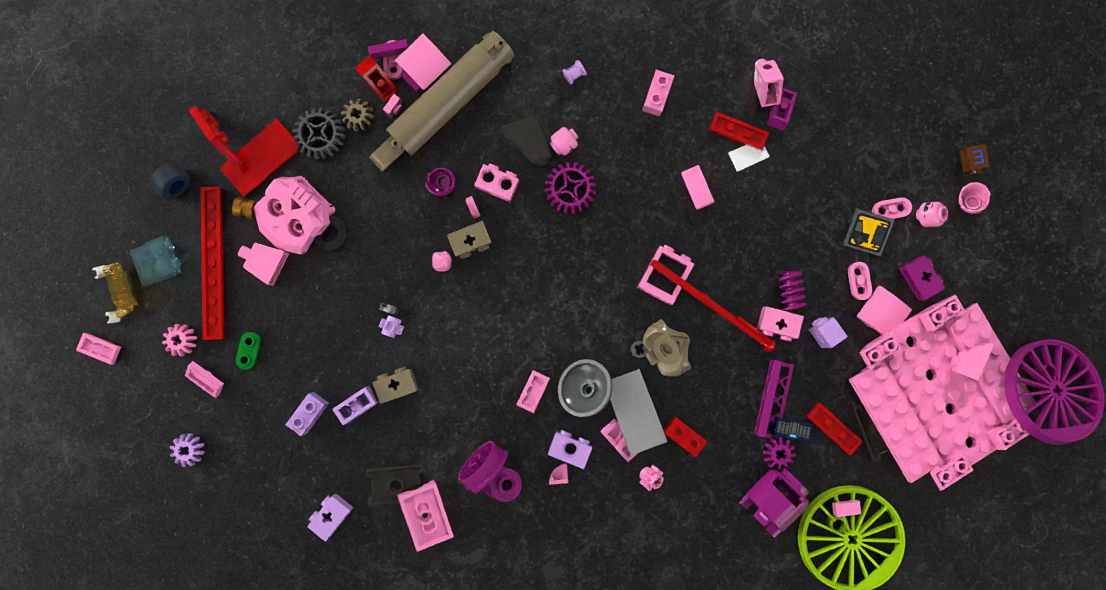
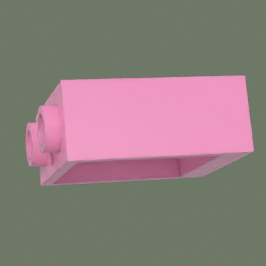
M667 245L658 247L651 262L654 259L658 261L661 254L686 266L681 276L686 281L694 266V263L691 262L692 259L683 254L681 256L675 254V250ZM649 264L637 288L669 305H673L681 287L676 285L672 295L649 284L647 280L654 269Z

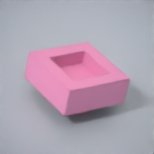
M393 94L383 110L392 118L401 111L403 102L398 96Z

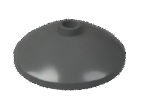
M589 359L579 360L571 364L563 372L558 384V397L561 405L567 412L577 417L596 415L607 405L612 394V379L608 370L602 364Z

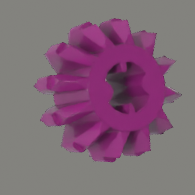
M778 437L777 442L774 438H771L772 445L765 443V447L768 450L762 451L763 454L768 455L763 460L769 462L768 466L770 468L775 466L776 470H780L782 466L788 469L787 462L793 464L794 462L790 458L796 457V454L791 452L795 447L793 445L789 446L790 441L787 439L783 442L782 437ZM777 450L783 453L781 457L776 454Z

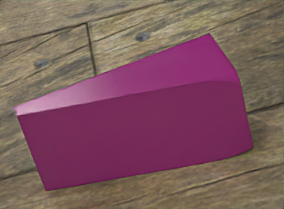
M782 88L781 103L773 105L767 125L785 130L798 93Z

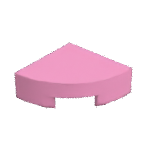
M473 197L466 198L465 201L474 219L479 217L480 214Z
M567 463L557 466L552 471L549 485L568 483Z

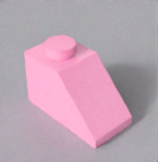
M985 342L961 351L958 355H954L950 364L952 366L951 371L978 381L994 344Z

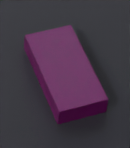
M406 39L369 46L368 50L372 59L402 54L409 45Z

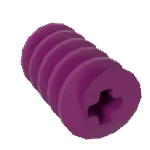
M797 270L778 272V274L784 275L778 279L779 282L785 283L779 288L786 290V292L780 294L781 297L787 298L781 302L783 305L788 306L783 311L800 309L806 306L807 303L801 301L806 295L800 294L801 291L805 290V287L799 286L804 280L798 279L803 272Z

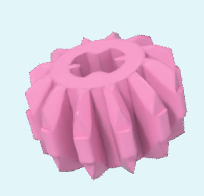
M175 324L174 328H167L169 334H163L167 340L162 343L168 345L165 350L171 351L173 356L177 354L185 356V352H192L190 347L197 346L193 343L197 336H191L194 330H188V325L181 326L180 324Z

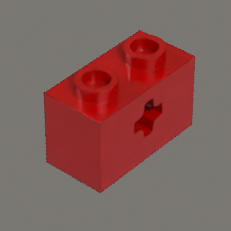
M675 416L663 430L665 434L694 457L707 444L705 439Z

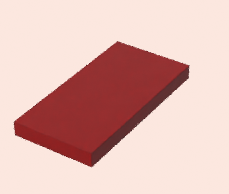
M275 119L237 153L248 169L241 173L237 166L229 160L219 169L244 197H247L297 154L302 147H296L297 141L293 139V136L281 122Z

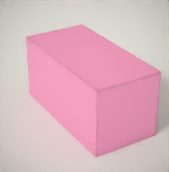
M858 500L832 503L833 513L836 517L862 514L860 501Z

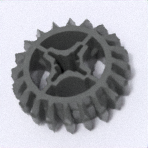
M312 108V114L305 111V118L301 115L299 116L301 122H295L298 129H293V132L298 135L294 136L293 139L298 141L296 144L297 148L302 147L301 153H307L309 158L314 155V158L318 160L320 154L323 159H326L327 153L331 157L333 156L332 150L339 152L336 146H343V142L340 139L345 138V135L341 133L345 131V128L340 126L342 121L340 119L337 120L338 116L336 114L331 115L330 110L324 112L323 108H320L318 112L315 108ZM317 120H326L319 125L312 124ZM332 126L333 136L330 140L328 138V133L331 130L330 127ZM307 128H309L310 135L308 137V141L306 142L305 134ZM313 129L320 131L325 139L321 136L319 137ZM320 142L327 144L321 148H313L314 145Z

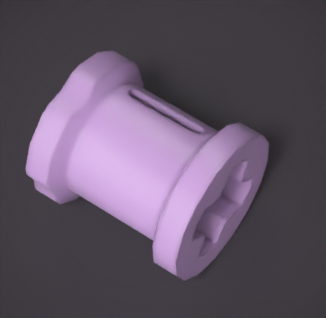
M579 60L575 61V64L567 70H562L564 77L570 85L580 76L587 75Z

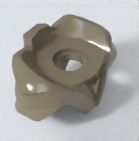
M662 319L649 326L644 334L643 344L649 351L646 357L650 364H657L659 371L664 376L677 377L691 369L688 362V347L690 343L688 335L667 327Z

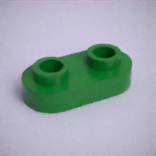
M247 332L241 337L236 356V364L240 369H252L257 363L262 340L260 335L255 332ZM249 338L253 341L251 345L247 343ZM244 357L248 358V362L246 364L243 363Z

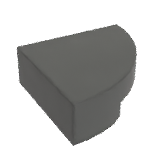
M380 303L379 310L397 315L399 310L398 307L386 303Z

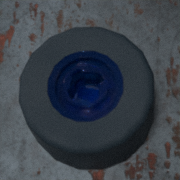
M167 163L154 172L150 184L163 199L172 200L183 194L188 188L190 177L178 164Z

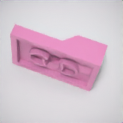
M434 480L429 481V483L416 490L397 494L417 552L454 537ZM424 513L428 514L426 518H423Z

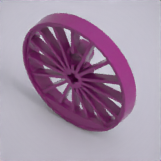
M1047 339L1022 346L1009 360L1004 378L1006 399L1013 416L1030 435L1045 443L1063 445L1081 440L1096 429L1103 415L1104 390L1094 365L1079 349L1060 340ZM1034 348H1040L1044 365L1035 354ZM1048 348L1055 350L1054 364H1052ZM1026 354L1032 361L1035 369L1023 361ZM1063 354L1068 358V360L1061 372V362ZM1074 363L1079 371L1065 381ZM1019 367L1038 382L1018 377ZM1082 375L1086 385L1065 388ZM1017 382L1038 388L1039 392L1018 394ZM1087 388L1089 398L1067 391ZM1040 395L1041 399L1024 410L1020 397ZM1073 400L1089 404L1088 412ZM1045 402L1034 423L1028 416V413ZM1050 410L1049 428L1041 429V425ZM1073 410L1085 418L1083 424H1081ZM1057 415L1061 428H1057ZM1067 417L1073 424V427H1069Z

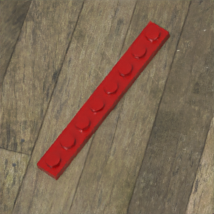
M201 187L203 340L225 339L222 187Z

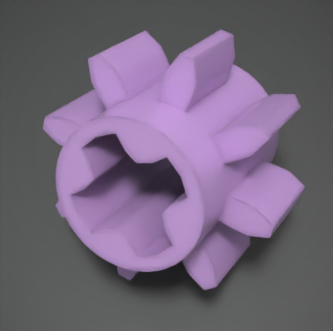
M388 315L387 319L382 318L379 327L383 328L381 333L395 338L396 334L401 335L404 326L400 325L402 320Z

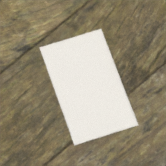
M744 145L728 153L737 172L770 157L765 146L760 151Z

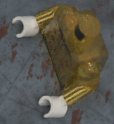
M119 263L94 267L92 270L97 272L96 279L106 278L112 302L117 307L115 311L106 312L105 315L109 316L107 323L120 322V318L133 310V306L138 305L129 270L123 271V267Z

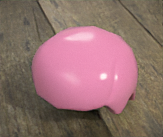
M978 182L969 183L962 188L959 194L958 202L960 208L970 214L980 213L988 206L991 194L985 185Z

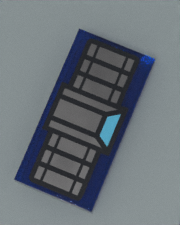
M775 416L772 435L810 443L813 424Z

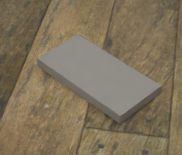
M640 369L613 378L610 403L630 455L668 442Z

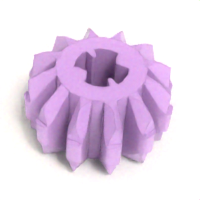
M182 434L179 439H174L175 445L170 446V449L174 450V453L170 454V456H176L174 463L181 462V466L185 467L187 464L193 466L195 461H201L199 455H203L205 452L200 450V447L204 446L203 443H198L200 437L194 438L193 434H188L187 436Z

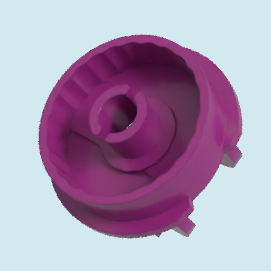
M493 441L486 442L480 446L465 462L458 476V480L467 490L477 493L483 489L485 494L502 502H509L515 499L522 487L519 474L503 466L508 452L502 450Z

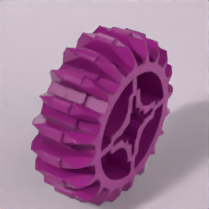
M566 162L565 169L562 164H559L560 171L558 172L557 169L553 168L552 171L555 176L548 174V178L552 181L545 182L546 186L551 187L545 189V193H551L547 196V200L554 199L551 203L552 207L557 203L559 204L557 211L565 207V214H567L568 208H571V213L575 214L576 207L579 212H582L581 205L588 208L589 205L586 200L593 202V198L589 195L596 194V191L590 189L596 187V183H590L594 180V176L587 177L590 170H586L583 173V165L576 169L577 163L575 162L573 168H570L569 162ZM567 174H576L580 176L582 180H571L569 175ZM562 176L564 186L555 192V183ZM567 181L569 184L576 186L573 190L574 195L572 192L566 191ZM586 185V193L579 200L577 190ZM567 195L571 197L574 203L564 202L559 199V196Z

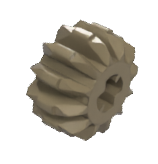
M357 99L356 104L353 100H350V106L344 105L347 111L341 112V115L344 116L342 122L347 124L348 129L353 128L355 132H358L359 127L365 131L364 125H372L368 120L374 119V116L371 114L373 109L368 107V102L362 103L361 99ZM357 112L360 113V118L356 119L355 115Z

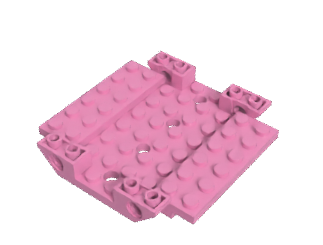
M953 295L927 307L874 339L859 352L867 367L861 370L862 372L850 378L849 381L909 483H913L930 472L939 490L942 491L972 472L973 468L971 466L995 450H1006L1029 435L1013 416L1005 395L1004 378L1010 358L977 303L964 309L957 296ZM908 336H910L913 339V345L911 347H909L906 343V339ZM985 342L994 344L978 381L951 371L952 366L950 364L954 355H958L961 351ZM927 370H931L933 373L931 380L926 378ZM1017 382L1018 394L1030 393L1025 384ZM1032 396L1020 397L1024 410L1035 403ZM948 403L953 407L951 414L946 412V405ZM968 437L972 439V446L970 448L965 443Z

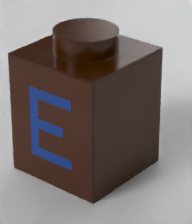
M986 144L966 147L959 151L963 173L971 172V175L983 173V169L990 167Z

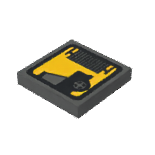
M856 208L843 245L881 256L895 220Z

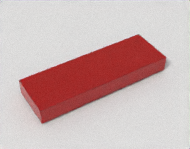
M719 112L715 113L709 128L711 132L760 151L763 150L769 135L768 131Z
M820 402L806 416L850 456L863 442Z

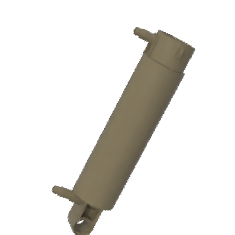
M494 31L485 34L479 44H475L386 129L391 136L370 155L369 159L383 172L404 151L412 156L501 71L500 69L505 64L508 65L511 62L514 52L506 41Z

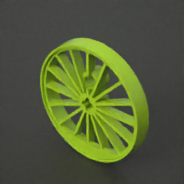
M846 485L821 493L808 505V508L802 515L798 528V546L806 567L824 584L837 590H872L889 580L898 569L905 551V532L899 515L883 497L864 487ZM850 493V500H855L856 493L865 494L868 497L861 510L862 514L859 515L856 524L855 515H850V527L845 516L836 517L834 514L831 515L822 506L824 502L832 497L835 502H840L838 499L840 494ZM874 498L882 507L861 526L870 503ZM819 507L828 516L827 526L811 519ZM885 511L888 512L892 520L891 522L865 531ZM840 519L841 526L838 529H834L833 522ZM811 522L840 535V537L806 536L808 525ZM894 526L895 539L863 538ZM849 535L852 536V542L849 541ZM807 540L839 541L808 553L806 544ZM863 542L895 543V547L889 555ZM861 545L887 558L878 565ZM839 547L818 569L815 568L811 557ZM859 550L876 567L870 575L867 574ZM843 552L832 580L821 575V572ZM854 552L865 578L858 584H854ZM849 554V584L837 583V579Z

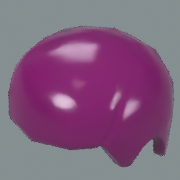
M444 167L436 168L428 174L425 186L430 193L436 196H447L455 187V176Z

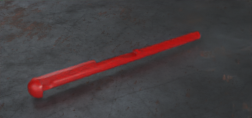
M654 259L650 265L762 344L765 352H772L775 349L776 342L774 339H770L740 316L737 318L711 300L707 294L697 290Z

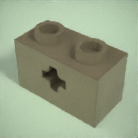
M483 221L447 235L455 257H460L461 259L470 257L473 251H485L492 244ZM468 237L476 239L473 241L472 246L465 243L468 241Z
M405 366L395 370L396 374L388 376V373L377 376V381L372 383L380 404L419 390L412 369L407 370ZM394 380L395 382L399 381L400 385L397 386V389L396 387L391 386V384L394 383Z

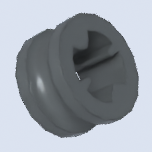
M636 341L631 345V353L634 357L642 358L648 353L643 341ZM642 344L644 353L637 355L634 347Z

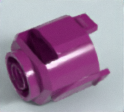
M785 468L781 472L770 470L745 494L739 503L746 510L754 504L758 510L753 516L764 527L771 522L766 530L773 537H776L781 531L784 532L808 508V500L805 497L809 492Z

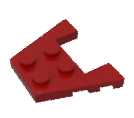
M198 106L189 109V112L207 139L222 154H225L228 160L235 164L241 173L248 169L240 156L227 144L229 141L228 137L223 131H219L217 128L219 124L210 111Z

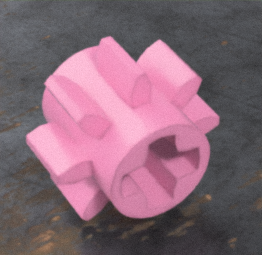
M654 465L651 468L645 467L640 472L639 477L641 481L639 483L649 491L652 488L658 489L663 483V477L661 476L663 472Z

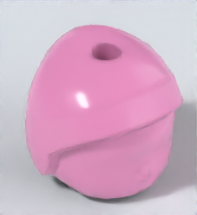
M446 251L433 253L432 266L436 271H447L451 268L452 259L449 253Z

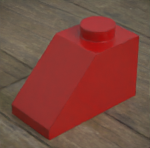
M370 56L355 67L384 102L399 91Z

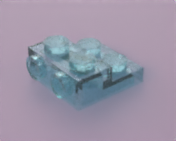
M161 236L144 243L145 245L130 250L142 286L146 287L181 273L179 269L181 267L180 261L173 252L174 245L167 237Z

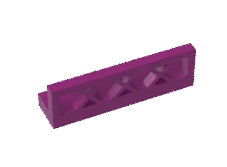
M770 360L755 427V435L778 439L779 433H776L778 421H782L794 368L793 364ZM781 366L788 367L787 375L780 379ZM780 383L783 388V394L776 398V387ZM776 402L779 412L771 416L772 405ZM770 421L775 426L773 435L766 433Z

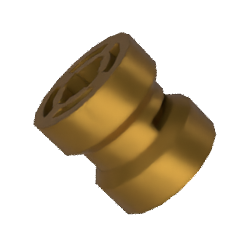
M235 198L232 206L233 216H245L248 219H254L256 216L253 208L257 201H244L242 198Z

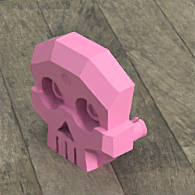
M302 176L274 179L266 189V196L253 208L259 231L279 250L296 254H304L308 251L315 236L321 235L330 224L329 216L335 213V207H330L332 204L320 195Z

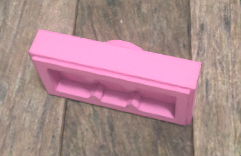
M83 333L76 351L114 365L121 346L91 334Z
M194 361L188 365L185 376L216 398L221 393L224 383Z
M533 370L517 402V406L534 413L550 378Z

